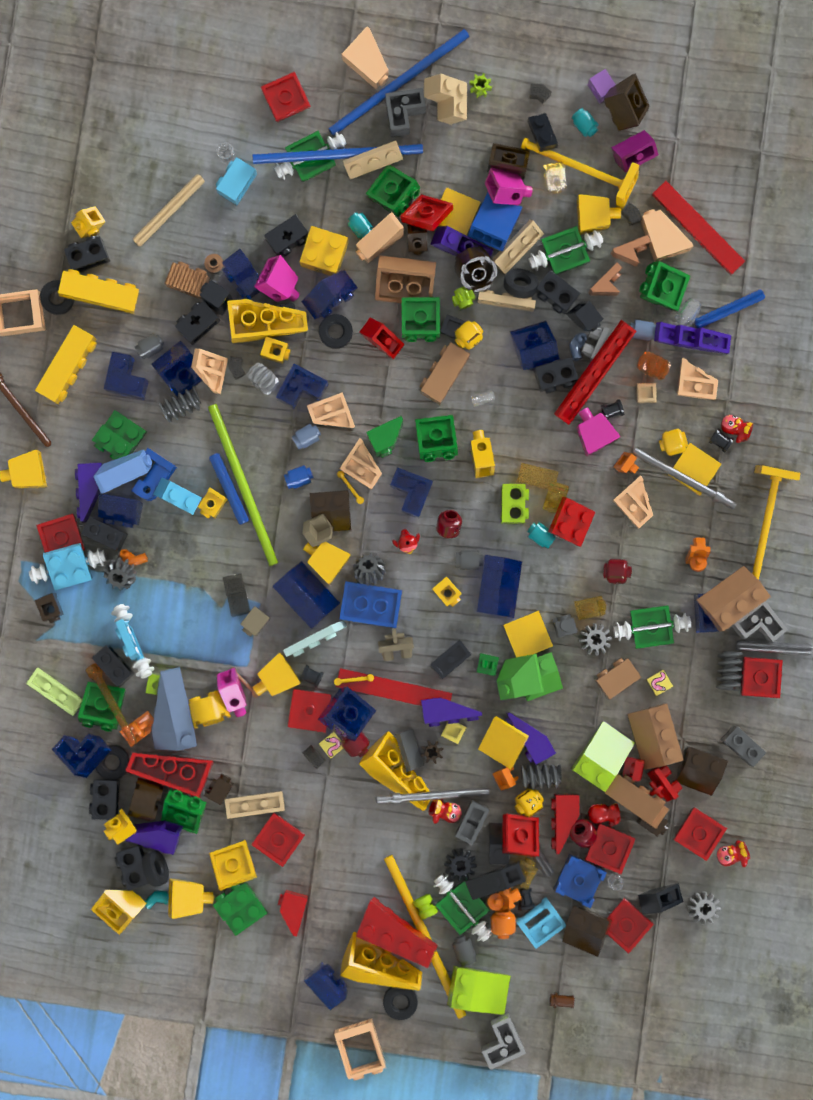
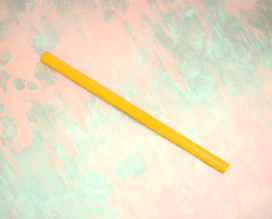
M393 855L384 858L416 930H419L431 939L423 920L419 917L418 909L413 904L414 900ZM436 950L432 964L448 996L451 980ZM454 1009L458 1019L467 1015L465 1010Z

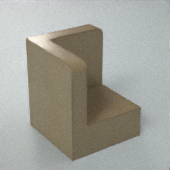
M321 514L303 522V535L310 545L314 547L333 538V527L326 516Z

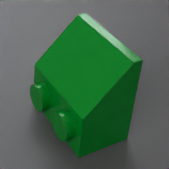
M402 416L366 432L376 457L381 456V458L392 454L403 426Z

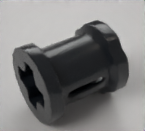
M620 399L606 406L604 404L601 405L602 413L607 420L618 415L624 416V409Z
M718 428L712 435L709 443L717 445L725 453L734 438L724 435Z
M306 665L300 681L309 682L315 688H318L324 672L321 671L319 673Z
M532 888L518 889L522 898L518 901V910L535 908L530 893Z

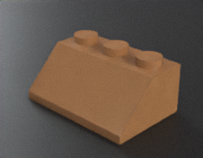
M379 256L375 300L402 303V297H432L436 262Z
M742 566L698 598L697 602L720 632L725 631L771 596L761 582L746 567Z
M663 703L627 714L639 757L645 760L643 770L683 761L667 704Z

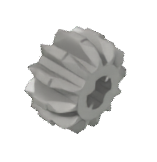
M256 363L247 373L251 383L264 394L269 395L279 384L278 378L261 363Z
M593 623L592 630L588 625L585 626L588 633L580 632L582 636H585V639H579V642L586 643L581 647L582 650L589 647L587 654L590 655L594 649L595 656H598L599 649L603 654L606 653L603 646L611 647L609 643H606V640H612V637L605 636L610 632L609 629L602 632L604 625L601 624L597 630L596 623ZM597 634L600 642L594 645L592 644L593 640L591 637Z
M702 891V896H700L696 892L695 896L697 899L689 898L693 905H687V908L692 910L689 912V916L694 917L696 923L701 919L702 925L706 924V919L713 923L711 917L718 918L719 915L715 911H721L719 906H715L719 903V900L713 899L714 894L712 893L707 896V892ZM705 904L708 906V909H704L703 912L700 907H703Z

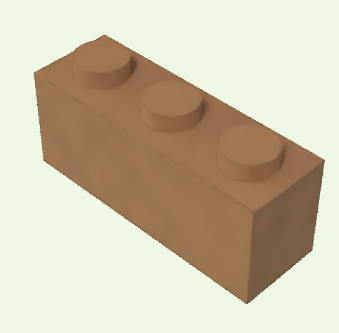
M451 342L448 346L445 345L439 354L442 357L439 362L435 361L429 370L432 372L428 379L425 377L419 386L422 388V395L441 405L470 357V353Z
M617 774L605 794L654 828H657L669 811L664 806L666 802L658 796H655V798L649 796L650 791L642 785L639 788L633 785L635 781L627 775L622 777Z

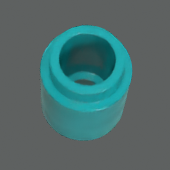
M581 108L571 117L573 124L584 137H592L598 131L599 123L588 110Z
M355 212L348 218L349 223L347 225L358 239H362L373 228L363 213L358 214Z
M533 522L527 530L530 533L528 538L542 548L548 549L556 536L549 533V528L540 522L537 524Z

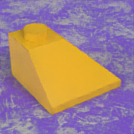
M106 890L91 910L120 935L147 903L140 895L131 890Z

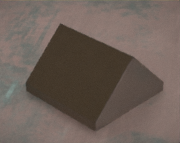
M493 143L487 172L492 167L518 174L521 179H524L530 150Z

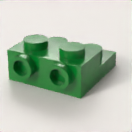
M387 165L366 192V195L382 205L386 211L392 212L396 217H399L409 207L410 201L419 196L421 187L415 179L393 166Z
M652 262L645 270L647 275L646 281L639 287L640 298L654 305L659 304L674 312L679 311L690 275L663 262Z
M402 297V339H406V342H416L417 339L435 342L436 339H440V297Z
M114 410L105 425L102 424L92 441L95 442L94 447L101 452L107 450L111 453L110 458L115 460L132 454L147 431Z
M453 415L415 419L420 460L433 462L436 458L441 457L445 460H451L458 455Z
M87 682L78 715V720L82 723V726L87 728H93V725L101 726V730L111 732L112 729L117 730L126 689Z
M170 789L164 801L161 821L165 820L182 825L183 830L197 834L207 802L202 801L199 797H190L179 790L173 791Z
M247 881L230 887L232 891L226 895L224 892L215 898L216 902L213 904V907L235 936L268 913Z

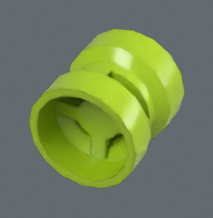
M430 893L413 901L415 908H419L421 920L429 918L438 912L437 907L431 903L432 897Z

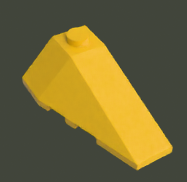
M249 299L227 301L232 343L262 340L266 337L273 338L308 331L305 311L277 307L268 303L254 302Z
M389 731L368 749V752L359 762V765L372 778L395 793L430 792L423 779L417 776L414 770L406 771L397 739ZM431 800L409 802L424 811Z
M356 932L352 933L342 959L341 977L361 983L420 990L422 972L404 959L399 960L390 951L356 937Z

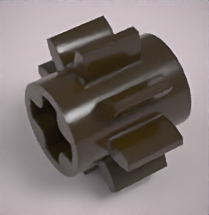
M428 740V746H421L424 749V753L420 754V756L427 757L426 763L429 760H433L436 764V758H443L440 755V751L444 750V748L437 747L438 741L433 745ZM433 747H435V751L437 752L436 756L432 755L431 757H428L429 753L427 752V749H432Z

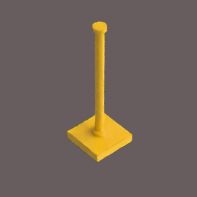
M526 137L521 145V148L524 150L527 148L617 186L619 191L616 196V207H620L621 211H623L639 177V165L633 162L625 179L620 180L552 150L539 152L537 145L530 142Z
M756 465L754 473L768 475L772 481L752 572L758 580L779 481L782 482V478L799 481L801 475L798 472Z

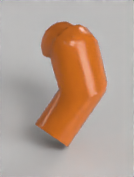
M122 549L119 552V556L123 561L128 559L129 565L134 564V566L148 562L146 553L135 556L127 549Z

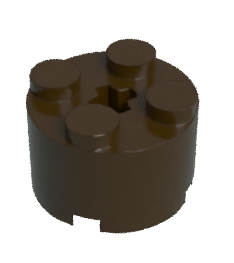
M478 246L468 248L457 254L455 258V272L465 288L474 292H480L488 289L493 284L492 282L498 273L497 266L486 250Z
M138 778L127 816L146 821L155 820L158 805H155V803L161 800L163 787L159 783Z

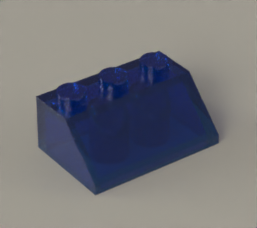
M491 555L484 556L476 613L514 618L523 561Z
M302 561L272 586L311 629L316 627L340 604Z

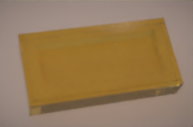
M521 463L517 482L554 491L559 472Z

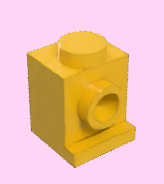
M266 337L260 355L264 359L283 364L284 360L288 361L291 350L288 349V343ZM279 349L280 354L274 355V350Z
M209 488L198 505V508L201 509L199 513L208 519L211 516L216 518L228 499L212 488ZM214 501V506L208 507V502Z
M447 576L432 589L446 606L451 605L453 607L461 600L459 596L462 593ZM445 590L451 591L450 597L444 595Z
M122 809L119 810L120 813L104 824L106 829L103 831L109 841L114 839L117 845L137 832Z

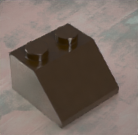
M632 74L610 88L604 97L605 106L609 109L612 121L617 126L618 131L639 126L650 107L636 74Z
M348 490L310 493L312 518L324 514L332 525L333 532L352 530Z
M688 746L676 780L683 786L712 796L722 780L728 761Z
M575 905L567 921L562 942L599 957L613 920Z

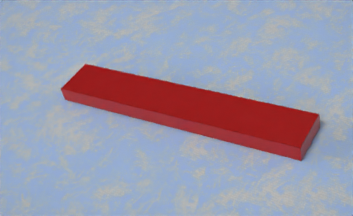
M667 181L652 193V196L730 275L745 263V260Z
M620 320L554 415L568 425L571 424L637 332L625 321Z
M340 668L338 678L366 677L368 674ZM374 676V680L371 682L365 680L336 685L338 688L422 706L421 700L441 697L451 701L453 694Z

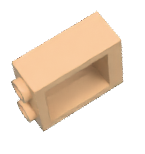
M37 289L0 294V336L46 330L43 306L40 302V292ZM31 299L34 325L5 329L1 303Z
M372 1018L335 1030L334 1035L348 1080L352 1078L353 1080H359L365 1074L371 1072L373 1075L378 1074L386 1068V1062ZM370 1031L379 1060L352 1069L343 1039Z

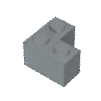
M763 602L731 626L741 639H746L758 629L768 642H774L788 630L766 602Z
M509 1013L491 1020V1025L498 1039L481 1046L482 1053L490 1070L526 1054Z

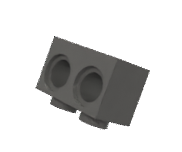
M733 725L720 739L744 762L752 767L766 754L738 726Z
M471 800L455 832V837L473 845L490 811L489 808Z

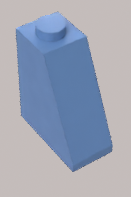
M144 450L102 464L93 477L101 494L148 473L152 467V461L150 456L146 455Z

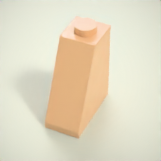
M366 27L342 53V60L372 87L377 89L379 86H384L388 81V68L370 28Z
M652 209L644 212L640 222L644 234L649 235L651 240L649 248L654 262L691 251L693 248L692 242L661 210L655 211Z
M392 212L356 244V254L361 261L365 259L367 263L371 262L404 236V227Z

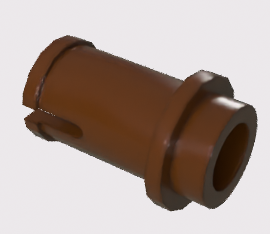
M550 994V1006H553V1008H574L575 997L573 995Z

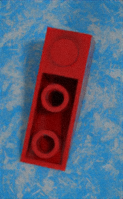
M554 794V798H551V810L555 811V818H551V829L555 830V837L551 838V848L555 849L556 854H560L573 825L580 815L578 794Z

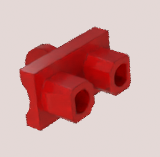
M667 765L650 770L647 773L652 780L649 782L652 788L649 793L650 796L656 794L661 799L664 797L666 802L678 798V793L682 789L681 784L677 780L669 783L666 779L672 774Z

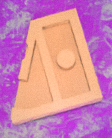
M195 348L191 368L213 393L221 394L228 358Z
M682 358L677 396L716 400L718 380L711 375H707L699 367L697 368L689 363L687 359Z
M343 392L307 405L313 424L347 428L355 427Z
M359 438L340 467V470L372 490L382 473L363 440Z
M641 475L613 500L638 529L653 516Z

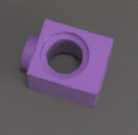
M606 69L594 75L588 81V87L599 104L604 101V97L609 89L615 86Z

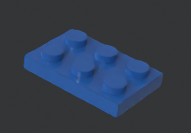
M345 581L339 619L397 628L402 590L372 585L368 587L366 584Z

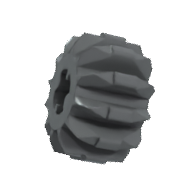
M371 553L367 557L362 555V559L356 558V564L353 565L354 577L356 580H359L360 584L366 582V585L369 587L370 583L376 585L377 580L383 581V575L386 573L385 563L383 560H380L378 555L374 557Z
M121 557L117 560H111L104 568L105 573L103 577L107 578L106 584L111 583L112 589L118 587L120 591L123 588H130L131 584H134L136 581L137 571L133 569L134 564L129 565L128 559L123 561Z

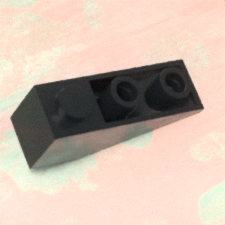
M519 860L465 881L472 900L524 883L527 878Z

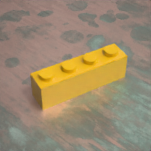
M68 269V272L63 271L58 290L60 297L131 314L135 312L139 289L136 288V285L125 283V285L117 284L116 280L106 278V281L98 279L96 275L87 274V276L80 275L79 271Z
M73 325L35 391L58 405L60 401L63 402L68 394L67 389L77 379V372L85 366L87 355L89 352L92 353L94 351L97 339Z

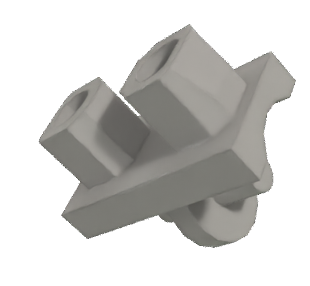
M597 328L593 332L590 331L588 337L596 340L597 343L595 346L585 343L581 352L590 358V362L603 346L609 328Z

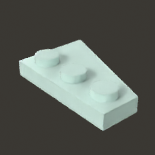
M344 620L332 624L283 651L286 657L292 654L294 657L304 653V648L309 646L312 649L320 645V640L324 638L326 641L337 636L336 632L347 626Z

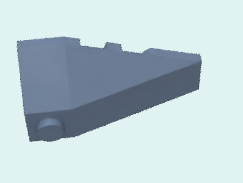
M177 667L161 671L157 689L156 707H154V721L151 726L154 749L180 751L195 747L197 742L181 670Z

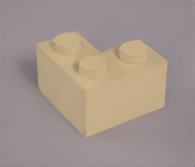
M444 74L424 79V98L437 102V121L451 125L467 120V82Z

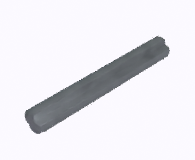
M737 640L735 646L737 651L812 654V645Z

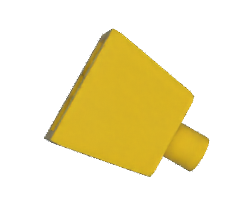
M579 194L577 197V214L580 235L591 233L593 230L601 231L608 229L611 224L610 219H621V208H610L609 198Z
M483 430L472 432L474 440L471 441L470 448L475 478L493 476L495 463L490 438H485Z
M38 450L9 459V469L0 471L1 482L11 480L12 486L15 488L47 487L42 455Z
M308 542L303 548L305 552L311 555L307 563L329 585L351 557L349 553L327 542L321 543L319 547H312Z
M279 653L257 673L261 681L255 684L253 689L258 696L267 690L271 696H274L301 684V681L283 654Z
M169 879L168 916L175 919L202 913L203 904H213V892H203V885L197 882Z

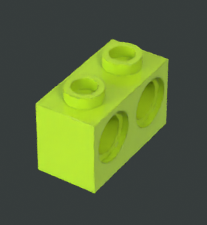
M526 484L501 485V524H524L525 519L529 518V508H525V500H529V489H525ZM514 489L518 490L520 492V498H511L510 491ZM513 508L518 509L520 517L512 518L510 510Z

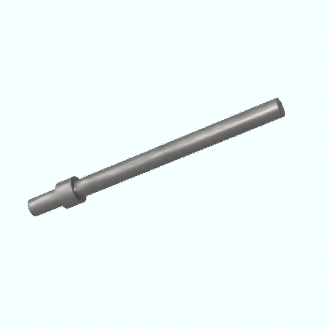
M635 448L634 456L713 498L712 501L718 504L722 503L733 510L735 509L737 503L725 497V494L710 489Z
M489 788L399 794L397 792L390 793V795L376 796L375 802L376 804L391 803V805L400 804V802L485 796L489 795Z

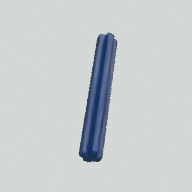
M758 290L700 316L694 320L696 328H702L753 305L765 298L764 292Z
M220 454L211 455L209 457L210 462L238 523L241 525L248 522L247 513Z

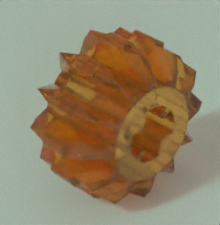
M648 351L640 356L637 368L640 371L659 380H663L668 375L671 364L663 357Z

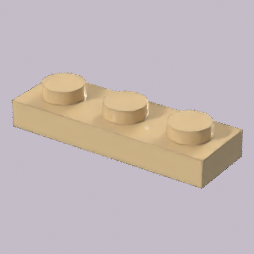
M393 141L343 160L349 178L353 179L403 160V156L397 141Z
M530 219L506 244L503 252L499 251L492 258L501 273L506 274L544 235L533 220Z
M484 290L479 292L477 303L534 312L536 301L532 300L531 297L516 298L509 293L498 295L494 294V291Z
M283 791L225 799L227 819L285 811Z

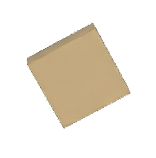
M656 383L636 384L637 403L657 402Z

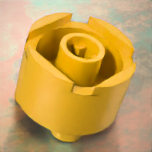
M218 690L208 693V697L200 699V696L189 699V709L194 728H199L198 724L202 723L203 727L222 722L224 721V716L227 718L231 717Z

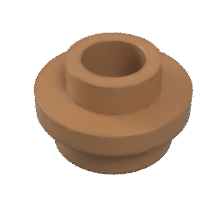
M210 254L206 257L204 265L207 271L218 273L222 270L224 263L219 255ZM212 260L217 261L215 266L210 265Z

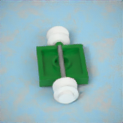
M318 130L286 146L285 150L286 152L334 150L340 147L345 149L346 141L342 134L338 135L335 132V137L331 138L328 136L327 143L325 144ZM334 159L283 162L282 164L276 163L277 166L274 169L279 178L283 177L284 180L286 174L293 176V169H296L301 181L304 182L336 166Z
M575 226L543 238L541 243L546 254L538 250V255L536 256L530 253L531 258H528L530 267L538 271L539 266L546 268L549 261L553 273L558 275L588 264L590 259L586 247L593 251V246L596 245L601 248V243H603L602 235L600 232L597 233L596 230H593L592 235L585 233L584 240H582L579 230Z
M669 605L631 610L632 626L627 621L622 626L616 622V626L613 627L614 638H618L619 641H621L622 637H626L629 640L631 634H633L635 649L674 644L672 628L677 633H680V629L683 628L688 632V628H691L690 616H686V613H684L683 617H678L675 614L673 620H671Z
M443 874L439 875L434 880L435 884L433 887L440 888L439 894L446 893L447 895L435 904L459 935L473 926L471 934L478 935L477 941H486L492 935L490 933L491 928H486L487 921L479 922L478 920L487 914L490 909L481 898L472 900L465 883L466 880L452 889L454 881L449 882L447 880L448 874L445 876Z

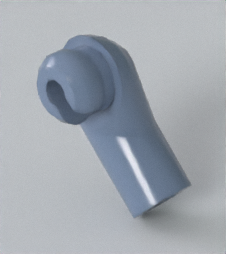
M585 333L576 334L569 344L573 361L582 359L580 349L587 340Z

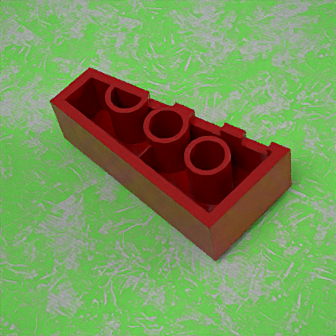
M132 753L126 772L201 798L214 762L212 760Z
M373 897L369 902L356 937L428 968L438 945L419 930L409 925L406 920L396 915L389 907L379 902L380 900L376 897Z

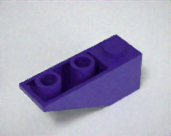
M449 226L437 227L430 244L454 256L468 248L478 246L486 250L490 256L493 253V249Z
M102 463L77 464L78 469H75V479L78 480L79 488H76V498L79 499L80 506L77 507V518H80V521L83 523H87L101 493L93 476Z
M441 697L421 700L424 723H429V727L439 726L442 721H448V724L459 723V719L467 718V721L479 720L478 716H483L481 711Z
M510 712L506 713L508 716L506 718L507 723L529 736L524 746L527 749L525 755L530 763L534 762L537 765L556 754L547 736Z
M165 820L133 824L137 832L124 840L142 845L145 848H152L165 854L174 855L179 844L183 826Z

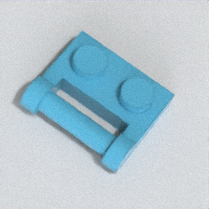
M547 897L543 898L540 904L524 916L516 918V923L535 949L566 927V923ZM547 908L550 913L528 929L526 923Z

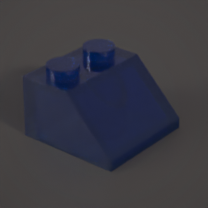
M547 321L510 331L516 354L523 370L532 369L560 359L556 339Z
M179 341L151 363L177 397L179 392L185 395L186 389L190 391L193 386L195 387L203 381L191 368L193 355L182 341Z
M99 493L98 518L103 519V523L114 525L115 522H121L123 527L133 528L134 525L139 526L143 508L142 502Z
M344 687L337 691L318 720L333 732L355 741L376 712V709L349 687Z

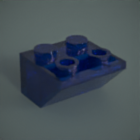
M321 962L304 978V982L331 1010L347 998L348 990L346 988L348 986L341 978L337 979L335 977V971L329 964L325 965Z

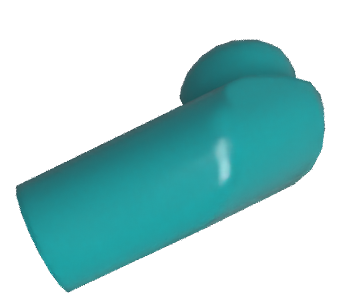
M154 891L145 900L147 903L145 906L150 909L157 902L168 905L169 892Z

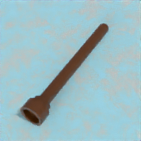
M0 372V391L44 446L50 447L51 441L5 385L4 376Z

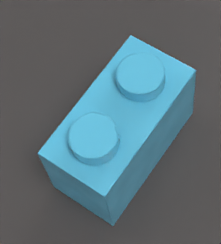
M236 157L234 162L230 161L225 176H221L217 181L216 190L219 195L238 205L257 176L255 168Z
M161 478L153 495L192 515L201 500L200 496L164 478Z

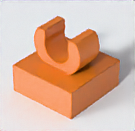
M623 452L613 466L617 471L623 473L632 472L635 474L639 469L634 464L637 457L628 452Z
M506 767L492 773L501 791L516 785L515 781L519 777H512L510 773L514 770V767L511 770Z

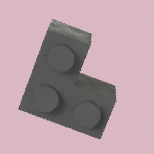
M423 88L385 93L391 137L410 135L408 116L425 114L426 112Z

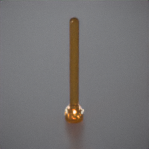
M96 663L90 665L85 670L88 677L96 681L128 742L131 745H135L137 740L102 678L103 670Z

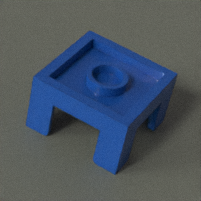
M569 854L553 889L556 893L577 900L582 905L591 909L594 902L593 896L600 881L604 880L607 872Z

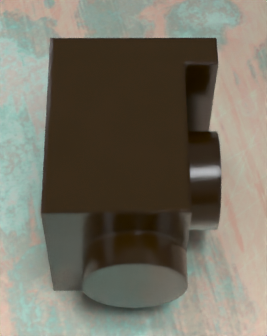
M407 224L409 252L421 255L424 251H428L427 229Z
M50 593L34 600L43 622L49 621L51 624L61 620L60 616L64 615L56 593ZM50 606L54 607L53 613H50L48 610Z
M221 773L217 780L213 779L208 788L211 792L207 791L204 797L221 806L234 783L230 782V777Z
M640 817L637 820L639 825L657 837L659 834L664 835L669 827L667 825L668 820L665 818L662 819L657 828H654Z

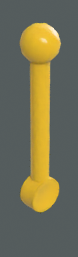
M338 471L337 477L344 481L356 497L357 503L362 504L364 498L357 494L345 478L344 472Z
M368 674L366 677L336 678L334 684L339 686L341 683L365 680L371 682L374 680V676Z

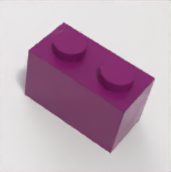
M645 130L611 147L615 162L625 173L628 172L632 162L641 165L658 156L655 140Z

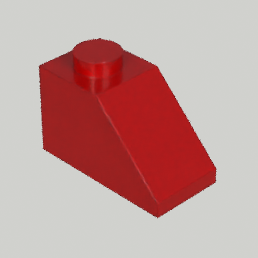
M371 317L359 331L366 340L392 359L397 356L405 345L383 323Z
M286 890L285 894H280L278 905L281 906L280 913L292 935L297 937L308 896Z

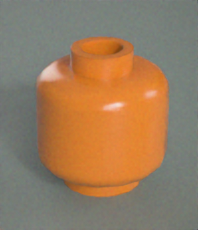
M500 909L491 915V932L497 935L499 939H508L509 935L516 932V917L511 913V910Z

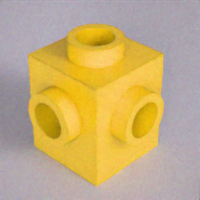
M95 206L80 210L71 222L80 238L96 236L99 233V229L104 225L105 220Z

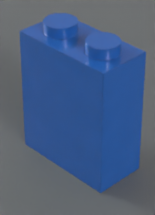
M488 192L471 225L468 237L503 252L523 207L493 203Z

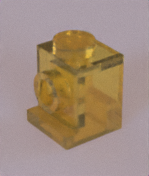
M556 162L543 165L547 190L553 194L561 193L562 189L567 188L564 164Z

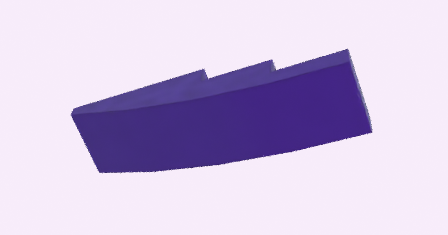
M657 322L654 342L707 352L729 354L731 335L704 328H692L684 325L676 326Z

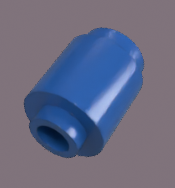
M305 465L284 474L289 489H296L310 484V479L314 478L310 467L306 468Z

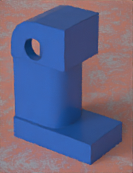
M147 448L145 451L146 455L148 454L155 463L144 480L139 479L131 491L144 500L152 501L157 498L153 493L161 478L169 480L177 467ZM147 488L151 489L149 493H146Z

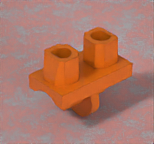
M693 538V544L690 545L686 556V564H690L691 569L696 572H701L706 568L707 559L711 552L710 547L706 546L705 538Z
M146 711L120 731L130 747L151 733L154 717L149 711Z
M509 888L489 895L487 905L494 911L515 908L514 902L522 898L518 888Z

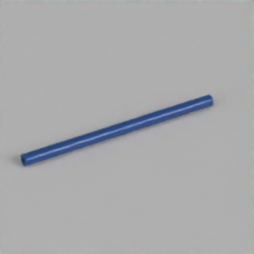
M463 29L329 127L330 133L335 136V132L339 133L383 101L385 93L395 92L469 38L468 32Z
M422 144L399 145L402 155L423 154ZM377 147L252 154L253 164L346 159Z

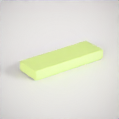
M36 668L26 683L72 716H75L81 707L83 698L40 668Z

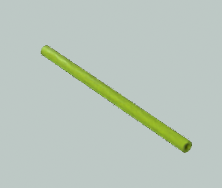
M213 404L208 407L266 559L269 566L276 565L278 560L217 404Z

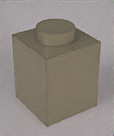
M254 606L241 623L243 626L242 631L250 637L252 635L258 636L271 618Z

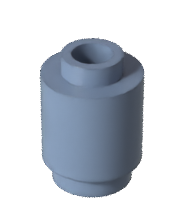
M635 319L634 323H630V326L637 331L632 337L633 339L654 340L656 325L653 322Z
M308 424L296 431L295 435L291 437L298 449H305L319 441L318 436L321 433L316 425Z

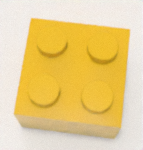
M311 226L300 259L301 267L337 278L349 243L348 237Z

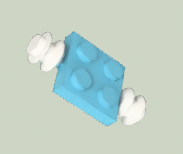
M81 543L43 553L46 567L42 563L37 569L31 566L29 576L32 582L35 581L38 584L40 579L47 582L50 575L54 589L58 590L92 580L88 565L90 564L95 569L98 563L104 566V562L107 559L104 550L101 551L100 548H97L95 553L89 550L87 557H85Z
M124 604L118 605L113 608L114 611L111 612V615L117 617L114 620L118 627L115 631L118 638L124 642V646H122L123 651L127 657H130L131 661H135L133 669H138L136 676H141V678L149 677L152 675L154 667H149L148 664L151 662V659L144 658L133 628L129 625V621L133 616L131 613H127L130 607Z

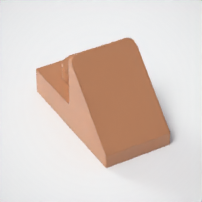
M649 235L613 248L611 252L612 257L637 267L639 260L635 251L640 253L648 249L647 246L651 242Z
M616 263L588 293L591 296H617L620 291L610 281L614 283L621 276L619 272L622 267Z

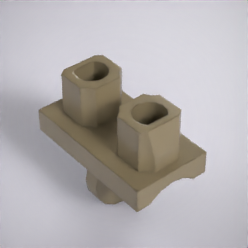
M396 628L392 629V634L385 635L386 640L378 641L379 653H382L384 661L393 660V651L401 650L402 658L412 657V649L414 648L413 638H405L404 633L396 634Z

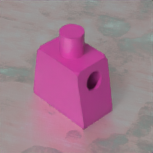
M490 168L485 186L493 203L519 205L523 197H531L532 186L524 185L520 175Z
M281 255L269 258L254 287L277 302L286 299L294 302L300 295L294 289L298 276Z
M588 407L578 412L583 423L579 424L576 428L586 456L620 438L619 433L602 413L593 417Z
M235 668L218 673L217 688L227 711H234L236 717L244 716L247 713L245 709L247 705L246 696Z

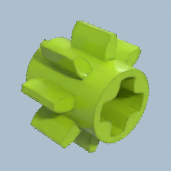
M485 73L482 76L474 74V81H469V85L473 86L470 89V93L474 92L476 98L482 95L486 98L487 91H492V86L488 85L491 83V78L487 79Z
M465 287L454 291L455 296H452L454 307L459 305L460 310L474 305L472 301L476 298L474 291H468V288Z

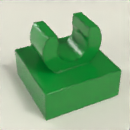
M480 653L476 672L495 676L499 657Z

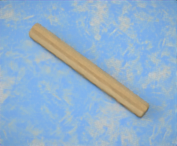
M196 174L133 238V241L138 246H142L204 184V179L199 174Z

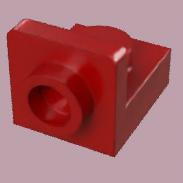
M627 757L623 776L627 775L632 780L640 782L645 760Z

